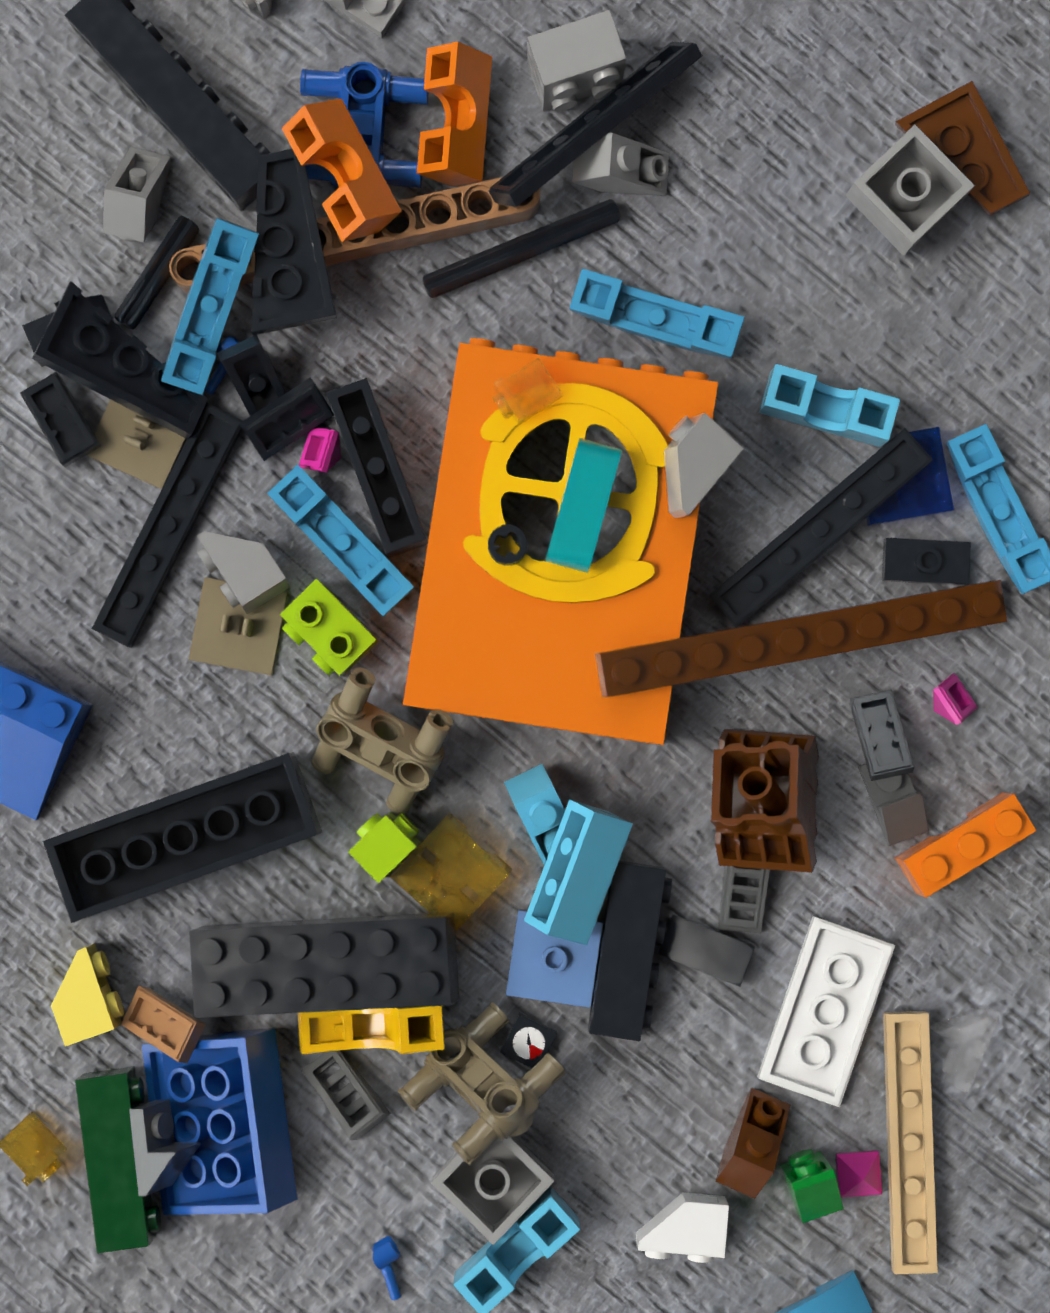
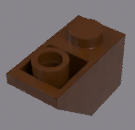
M750 1089L725 1145L716 1182L754 1199L757 1197L774 1173L790 1104L757 1089Z

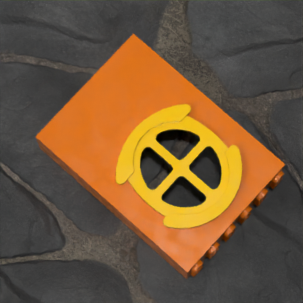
M470 338L469 344L459 342L403 705L663 745L672 685L612 697H602L595 653L680 638L700 502L688 516L674 518L669 513L664 450L673 440L669 433L683 417L688 416L692 418L706 413L713 420L718 382L708 381V374L696 371H684L683 377L666 374V368L657 365L643 364L640 366V370L623 368L624 362L612 358H598L597 363L580 361L581 356L579 354L566 351H556L555 357L539 355L537 348L527 345H513L512 350L495 348V342L487 339ZM552 420H565L570 424L571 431L565 470L561 481L553 483L514 477L508 474L506 466L511 454L521 440L531 431ZM591 425H599L609 430L627 451L636 478V488L632 493L625 494L611 491L607 507L623 509L631 515L630 525L620 542L607 555L592 563L588 573L546 561H537L527 554L519 563L511 566H504L494 561L488 551V539L495 528L506 525L501 508L502 496L505 493L513 492L551 498L557 501L558 508L560 509L579 438L585 439L586 430ZM511 535L506 539L500 536L496 539L495 545L500 546V549L496 552L500 556L505 557L509 552L514 554L519 552L520 547L515 545Z

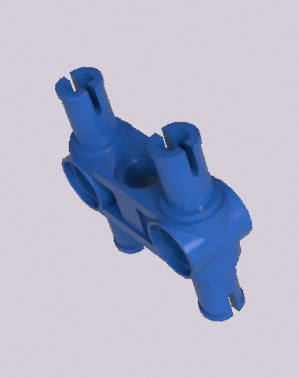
M357 62L352 66H344V68H340L339 72L302 69L300 78L301 95L342 98L386 183L390 186L421 188L422 176L417 174L418 162L387 160L385 155L382 154L386 106H390V102L428 105L429 92L424 90L425 78L392 76L391 71L377 68L368 62ZM362 80H370L376 84L373 91L368 94L357 93L354 88ZM318 164L306 165L308 179L331 181L332 185L339 188L335 177L325 167Z

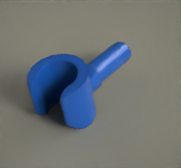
M229 336L218 345L216 352L227 349L239 343V341L235 337ZM222 362L218 365L205 386L204 390L211 395L214 394L227 373Z
M386 1236L373 1245V1261L384 1275L391 1300H397L401 1297L391 1263L401 1258V1255L392 1237Z

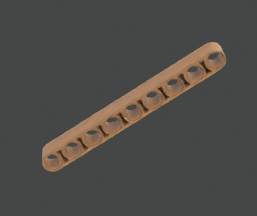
M502 177L398 200L397 203L402 212L396 217H402L409 221L408 228L400 234H394L387 230L386 225L379 233L368 235L359 243L342 242L329 217L318 218L317 223L320 236L326 239V244L323 248L326 266L532 219L540 208V188L532 194L533 200L525 206L518 205L517 207L497 204L491 197L488 190ZM485 199L491 203L492 208L484 215H476L469 210V206L474 200ZM436 208H444L451 214L449 220L443 224L430 222L428 215ZM206 244L177 251L170 261L171 276L186 293H189L193 280L182 279L183 269L191 263L199 264ZM254 249L245 275H242L239 285L253 283L255 276Z

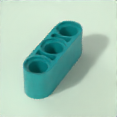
M579 438L546 556V562L585 573L589 572L622 449Z

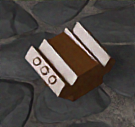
M734 729L723 730L719 738V749H714L711 822L716 827L715 847L719 866L813 873L817 862L814 841L818 834L815 811L817 787L819 785L816 772L819 755L815 736Z

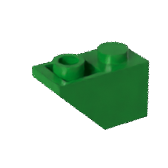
M812 1149L796 1152L788 1157V1163L780 1165L796 1212L802 1223L844 1209L834 1170L821 1151L813 1153Z

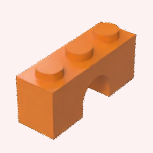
M458 41L427 48L424 90L436 95L440 99L445 111V124L443 128L420 132L417 164L418 175L449 186L482 182L492 56Z
M342 98L306 104L282 127L301 166L318 164L329 170L335 177L339 188L322 203V206L342 242L379 233L402 212Z
M1000 793L967 813L968 818L957 826L940 835L929 836L895 857V860L917 895L927 898L1037 831L1015 794Z

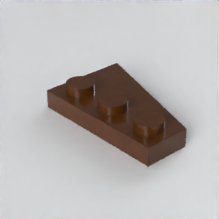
M973 81L895 122V126L904 134L916 125L975 185L968 193V196L989 216L1029 196L1030 192Z

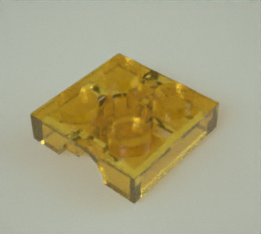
M449 812L390 877L429 913L454 912L456 932L510 875L512 868L496 853H489L480 847L469 835L467 827ZM425 848H428L437 857L434 861L435 865L431 864L421 854ZM468 885L479 896L472 901L461 889Z

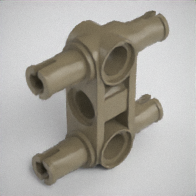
M355 668L350 673L343 691L331 699L326 713L317 725L316 731L320 742L311 764L318 772L330 774L336 768L342 755L394 782L393 788L386 800V805L394 813L406 814L411 808L418 792L425 790L430 785L444 759L443 743L453 724V719L445 711L434 709L429 713L421 730L409 725L367 702L376 680L375 676L367 669Z
M493 1002L465 1028L461 1026L455 1030H444V1050L430 1051L425 1057V1066L397 1091L402 1099L416 1112L432 1094L443 1085L445 1087L449 1085L478 1113L479 1119L452 1144L457 1154L469 1166L497 1139L503 1140L509 1136L514 1137L526 1132L532 1125L533 1113L540 1104L538 1099L566 1074L560 1063L547 1053L521 1079H513L486 1054L483 1047L505 1025L510 1023L504 1012ZM459 1053L454 1059L448 1060L452 1055ZM516 1105L510 1112L502 1113L508 1106Z

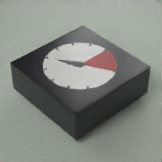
M519 1012L500 1053L532 1069L549 1052L558 1033L556 1030Z

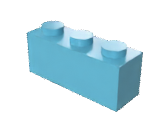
M569 799L524 921L546 935L587 945L593 928L597 923V917L608 888L612 883L614 872L622 851L626 846L633 823L609 811Z

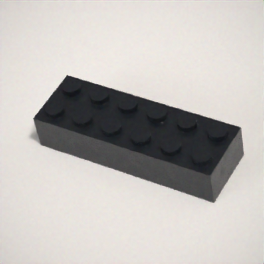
M293 752L44 840L43 844L70 921L73 923L322 833V829L297 758Z
M454 912L207 925L189 931L194 1018L452 1005L460 998Z

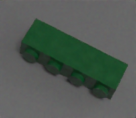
M134 1066L84 1073L75 1080L97 1253L149 1247L156 1237V1232L161 1230V1216L159 1207L157 1205L152 1206L151 1194L147 1196H139L129 1113V1109L139 1106V1103H144L143 1080L141 1077H136Z

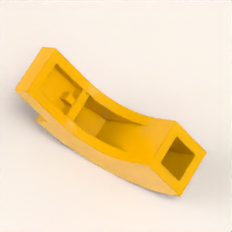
M442 1006L298 1013L299 1044L302 1054L361 1048L393 1049L400 1054L444 1050Z

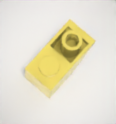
M95 943L77 951L51 1004L65 1047L114 1030L122 1022L120 1016L124 1015V1008L117 991L111 992L106 977L110 975L107 957L102 950L97 951Z

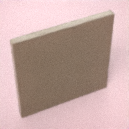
M110 400L95 432L102 446L86 456L162 489L186 438Z
M204 577L188 660L272 675L283 621L279 614L285 610L288 593L282 592L251 613L246 614L240 604L232 608L219 586L226 583L225 581Z

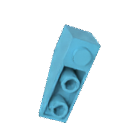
M540 764L504 783L545 865L565 809L543 764Z

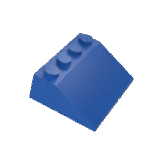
M0 661V803L34 820H38L93 705Z
M275 1028L202 1035L188 1063L177 1062L150 1043L142 1044L149 1102L170 1099L175 1142H201L199 1148L174 1184L160 1190L163 1215L269 1213L298 1200Z

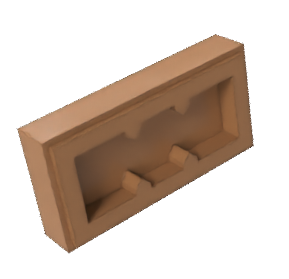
M138 986L121 1022L122 1026L181 1063H188L206 1025L155 991L143 986Z

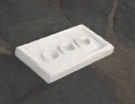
M813 916L757 1077L763 1081L840 1107L895 945Z

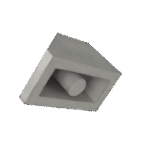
M133 147L128 149L104 188L103 233L118 236L126 241L136 240L144 242L157 220L171 156Z
M706 413L692 418L688 416L683 417L669 433L673 440L664 450L668 508L669 513L674 518L688 516L744 449Z

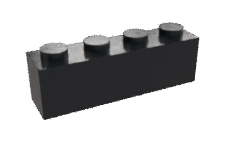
M367 378L326 392L385 554L388 558L427 545V538Z
M620 860L617 864L607 897L588 1022L589 1034L640 1041L642 1030H650L653 1006L646 1005L648 988L656 989L659 974V963L652 962L655 945H663L666 921L659 920L661 903L669 904L672 889V878L665 877L666 869L664 867Z

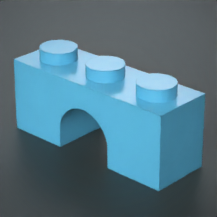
M775 364L771 370L760 405V414L881 447L889 441L900 402L899 398L860 387L857 390L831 387L817 381V375Z
M549 1186L494 1245L488 1241L455 1271L454 1287L477 1313H489L515 1289V1284L519 1277L535 1261L544 1255L547 1259L550 1258L580 1230L579 1217L558 1193Z

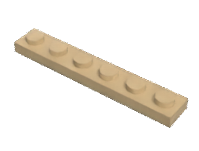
M926 1011L883 1012L891 1268L894 1274L938 1273L929 1013Z

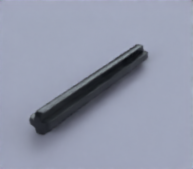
M613 199L606 200L428 273L422 278L426 292L430 298L438 297L618 223L620 220L619 209Z

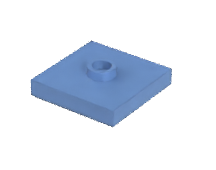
M518 909L506 995L590 1008L602 921H597L588 944L584 945L546 935L524 921L527 910Z

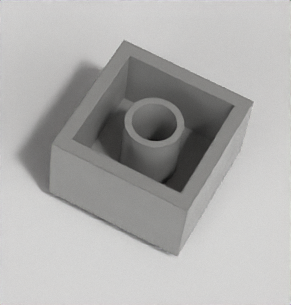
M610 10L527 37V66L543 111L553 108L555 112H562L578 104L577 100L591 95L595 99H600L623 81L626 56Z
M914 125L852 184L846 197L905 256L968 195L975 185Z
M509 1136L507 1139H497L470 1166L455 1152L434 1174L431 1184L494 1245L554 1182V1174L516 1136Z

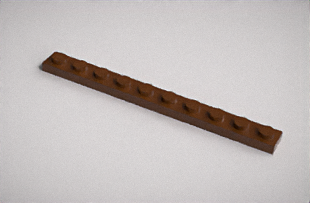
M991 580L595 653L602 697H612L1007 622L1001 580Z

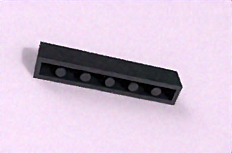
M80 0L64 15L73 30L242 212L257 198L259 155L271 152L261 142L254 146L244 134L249 130L232 111L227 115L222 112L216 105L220 101L217 94L204 80L197 84L187 74L192 68L176 50L169 54L160 44L164 39L148 19H145L142 23L138 21L131 13L135 6L130 0Z

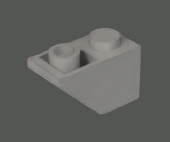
M608 133L574 160L572 182L600 192L666 195L669 153L615 133Z
M205 531L197 535L203 547L197 551V554L210 573L218 570L226 583L219 586L232 608L240 604L245 613L249 614L290 588L286 577L263 543Z

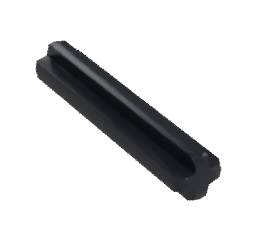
M184 216L177 218L116 311L115 319L119 323L132 330L137 327L170 277L169 264L173 255L177 251L188 248L197 236L199 227L192 220Z

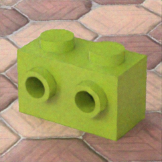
M315 579L279 614L287 622L282 629L299 646L306 641L317 652L312 657V660L328 676L335 671L339 676L344 677L379 642L318 579Z
M392 812L384 817L376 813L356 832L362 839L348 853L379 883L420 843L415 837L419 829L403 813L397 817Z

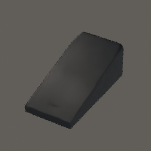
M672 914L664 935L663 945L660 946L658 954L740 987L755 946Z

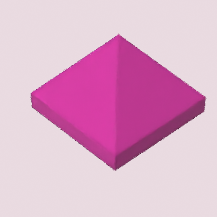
M322 428L311 430L308 433L299 466L302 469L327 473L341 459L339 432Z
M955 673L949 675L933 689V711L955 725L962 723L977 709L976 703Z
M878 1150L836 1153L838 1188L841 1198L882 1195Z

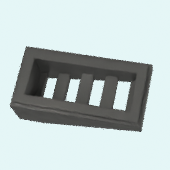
M724 866L718 929L761 934L770 869L756 870ZM734 876L757 878L756 886L733 884ZM732 893L755 895L754 903L731 901ZM730 909L753 912V920L729 918Z
M342 1050L324 1052L301 1070L349 1140L360 1139L391 1114ZM337 1062L340 1069L323 1081L319 1075ZM347 1076L350 1083L334 1095L330 1089ZM357 1091L361 1097L347 1108H344L341 1102ZM367 1105L370 1112L358 1122H355L352 1116Z

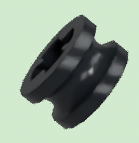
M501 525L490 534L488 551L491 558L498 564L511 566L519 563L525 557L527 539L524 532L518 527ZM510 534L515 535L519 539L515 541V545H521L517 554L509 552L505 557L500 556L496 552L500 549L499 545H495L496 539L499 536L506 539Z

